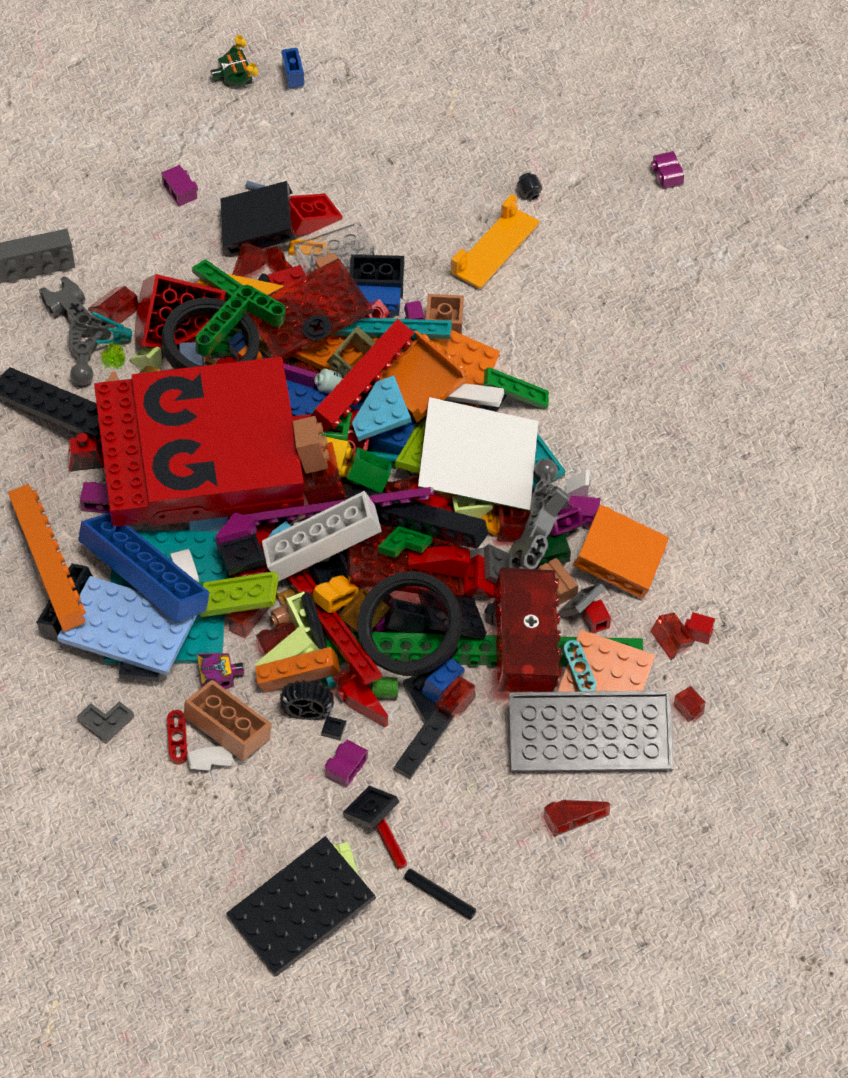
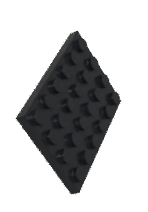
M324 836L226 914L277 977L375 900L376 896L328 838Z

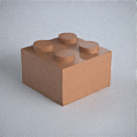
M428 294L426 320H451L452 330L462 334L464 296Z
M316 416L293 421L296 449L305 473L328 469L327 461L330 460L328 449H325V447H328L326 435L322 436L324 431L321 422H317Z

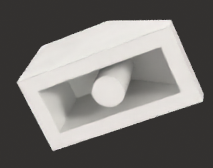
M585 470L566 479V487H562V490L571 496L588 497L590 470Z

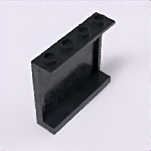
M287 181L220 198L223 248L229 257L296 240V234L292 228L290 194H293Z

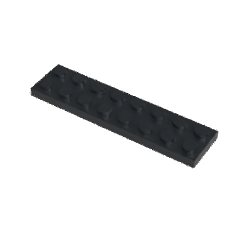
M11 367L0 375V400L79 434L85 433L88 438L95 441L101 438L95 402Z

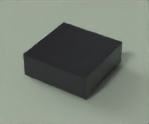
M327 716L321 736L341 741L347 721Z

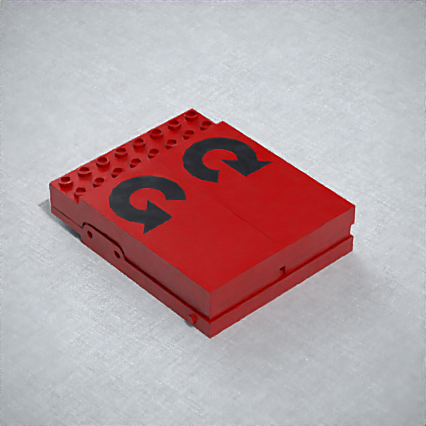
M282 357L131 374L132 379L94 383L112 527L150 522L151 526L231 517L235 512L246 515L304 506V481L300 458L296 449L293 417Z

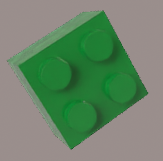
M357 447L348 465L347 479L355 485L361 484L366 486L368 490L382 493L391 475L392 462Z

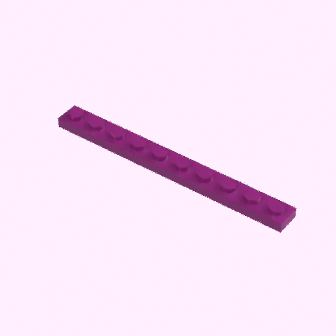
M425 487L369 496L374 504H380L381 507L390 506L393 501H399V504L410 503L413 498H418V501L429 500V496L434 495V488ZM345 500L252 513L245 516L255 518L256 526L261 525V521L267 520L268 523L280 522V518H287V521L297 520L300 515L310 518Z

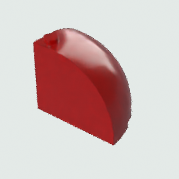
M159 274L143 280L136 315L135 336L137 345L149 348L162 347L164 324L169 314L177 306L197 298L224 300L226 291ZM196 315L182 321L173 334L175 344L178 345L197 336L214 315Z

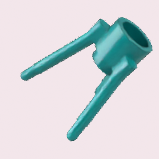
M92 312V315L116 327L115 329L108 328V331L113 332L115 339L97 340L96 344H121L122 341L129 342L131 340L132 330L130 328H126L123 324Z

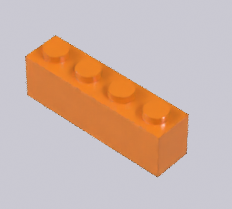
M331 647L255 666L257 684L264 692L284 688L288 683H294L295 681L302 682L304 680L309 682L310 680L313 681L340 674L338 655Z

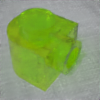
M110 343L101 353L102 362L107 366L115 368L121 366L126 359L123 347L115 343Z

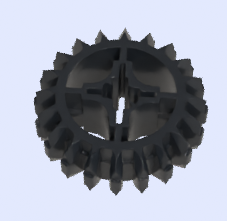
M302 680V682L295 681L284 686L280 694V704L283 712L288 713L290 717L294 716L296 719L300 718L302 720H318V718L323 719L330 715L334 706V697L331 690L326 688V685H320L319 682L314 683L311 680L309 682Z

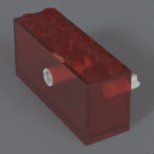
M500 567L495 584L497 692H554L555 687L559 685V678L562 676V666H559L558 660H561V648H558L561 631L557 630V625L560 623V613H557L559 595H556V590L559 587V578H555V570Z

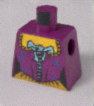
M228 653L197 654L202 687L213 680L226 690L234 686L233 676L244 674L243 662L231 664Z

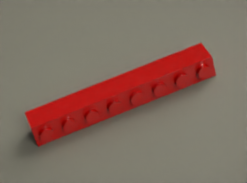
M397 319L319 404L310 417L316 416L317 422H321L326 433L331 427L335 429L341 422L339 418L341 416L345 418L352 410L350 406L352 404L356 406L362 398L360 395L362 393L366 394L371 389V382L376 383L383 375L380 372L382 370L386 372L393 364L391 360H397L403 353L401 349L408 348L412 343L410 338L414 332Z

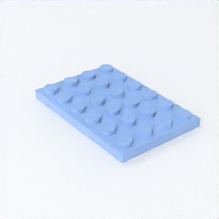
M90 576L79 595L81 601L78 602V604H83L86 614L83 615L86 623L65 632L61 629L57 639L58 642L167 676L197 615L175 622L138 590Z

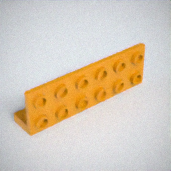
M511 194L501 205V217L468 253L460 249L451 259V274L481 289L539 225V220L518 210L517 196Z

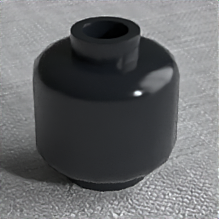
M525 173L519 177L517 187L522 197L525 199L530 198V200L538 198L539 193L542 191V185L538 176Z

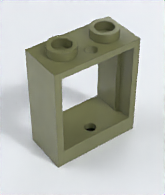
M358 326L326 361L343 377L353 368L339 356L346 345L351 342L362 353L366 354L376 343Z

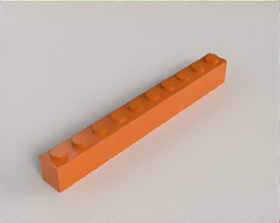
M28 483L9 491V497L63 631L65 632L86 623L83 617L86 611L82 603L78 604L81 599L77 590H72L76 588L72 577H67L71 575L67 565H62L65 562L61 551L57 552L60 547L56 538L52 540L55 535L51 526H46L50 523L46 514L42 515L45 511L41 501L37 502L40 498L36 489L32 490Z

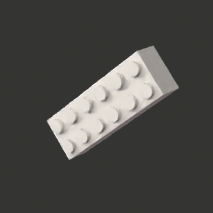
M363 491L263 540L262 545L267 567L271 572L276 571L278 573V581L382 531L375 505L366 492Z

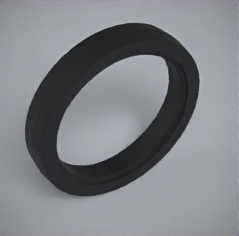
M197 298L180 304L169 314L162 330V349L167 361L174 369L201 366L187 359L178 350L173 336L177 326L192 316L202 314L215 315L227 301L215 298ZM246 313L236 324L243 332L247 341V351L237 362L256 360L259 352V332L252 318Z
M415 571L397 573L380 581L365 597L358 615V634L366 653L375 664L384 670L402 676L425 674L441 666L455 651L463 626L459 603L449 587L429 574ZM408 586L425 587L437 593L446 604L449 623L443 641L431 654L419 660L397 661L385 656L377 648L372 635V620L377 607L385 597L400 588Z

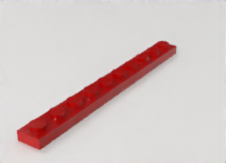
M305 569L286 577V580L297 594L305 592L311 593L313 596L317 585ZM314 602L324 632L362 684L366 685L381 679V671L336 611L328 613Z

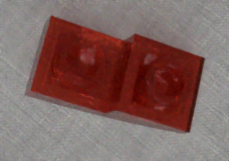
M277 246L270 247L266 251L261 252L264 261L272 273L292 267L285 260L284 253Z

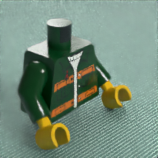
M237 35L234 39L236 45H233L225 55L218 58V68L210 70L212 80L222 78L225 86L241 87L244 84L252 83V76H257L259 73L257 65L255 63L248 64L243 50L239 49L240 47H245L247 42L242 35Z

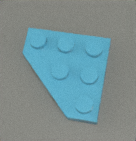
M395 376L375 383L354 418L352 425L358 441L412 422Z

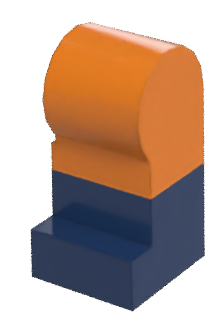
M238 332L228 341V351L239 360L247 351V341L241 332ZM260 351L258 352L256 360L263 359Z

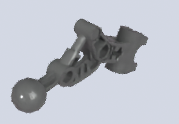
M64 276L60 278L62 290L51 292L43 287L39 289V293L47 311L53 317L62 313L70 323L71 353L77 358V364L71 368L70 378L75 384L83 386L91 382L93 378V370L88 365L91 351L98 345L96 344L97 340L100 338L107 339L111 336V331H108L110 324L91 315L81 304L85 301L84 293L76 283ZM90 335L86 341H81L82 336Z
M541 459L534 467V474L539 482L531 499V515L525 525L521 538L513 542L506 560V569L513 574L520 572L523 568L531 571L538 566L547 550L548 541L546 538L555 523L558 512L570 499L568 493L558 486L551 484V481L557 475L558 469L554 461L550 459ZM513 558H517L519 560V564L516 569L512 566ZM533 559V564L531 566L528 565L527 562Z

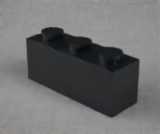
M392 598L389 605L390 609L384 616L386 628L405 633L445 634L443 631L429 628L422 605Z

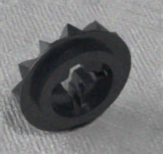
M315 315L309 317L304 322L302 331L306 338H309L311 341L317 340L320 342V339H327V335L331 334L332 325L327 317ZM318 326H320L321 330H317V332H315L314 328L317 329Z

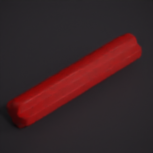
M383 818L376 828L397 869L405 868L407 860L388 823Z

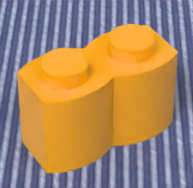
M341 575L332 578L329 582L317 585L314 589L313 599L325 611L332 613L342 606H346L358 593L359 588Z

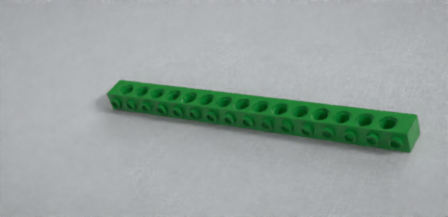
M352 632V634L361 644L359 634L357 632ZM372 632L374 642L381 653L391 659L406 662L419 660L431 654L441 644L446 635ZM461 635L457 645L459 650L451 659L460 665L518 667L529 665L532 668L567 667L568 663L565 655L561 653H564L565 643L569 640H576L577 637L534 636L532 644L525 647L520 645L518 642L519 636L486 635L485 639ZM327 636L326 648L331 647L334 650V652L338 655L339 663L346 662V660L340 654L338 649ZM607 638L643 651V638ZM570 646L568 652L573 650V646Z

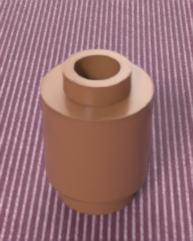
M287 604L271 611L269 619L273 627L277 626L280 629L291 624Z

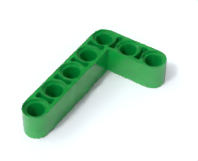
M242 285L197 334L196 353L201 356L209 355L247 312L272 326H281L285 319V306L253 286Z

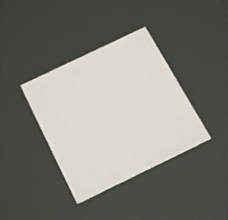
M429 397L418 487H433L434 491L530 511L538 421Z

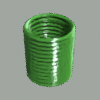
M388 676L373 681L372 692L376 698H398V677Z

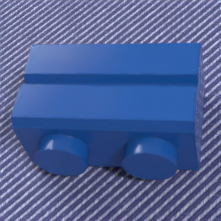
M298 48L283 49L281 51L282 65L287 86L289 88L303 86L304 71Z
M451 658L447 660L445 664L426 679L425 686L422 689L423 695L437 704L461 683L465 672L464 667Z

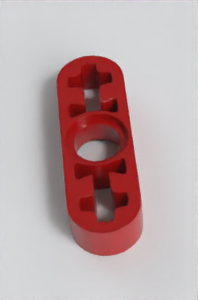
M172 710L167 715L169 756L171 762L176 765H181L188 759L186 720L181 710ZM176 717L179 718V727H175L174 720ZM179 733L183 735V738L175 741L172 739V736ZM176 747H180V757H176Z

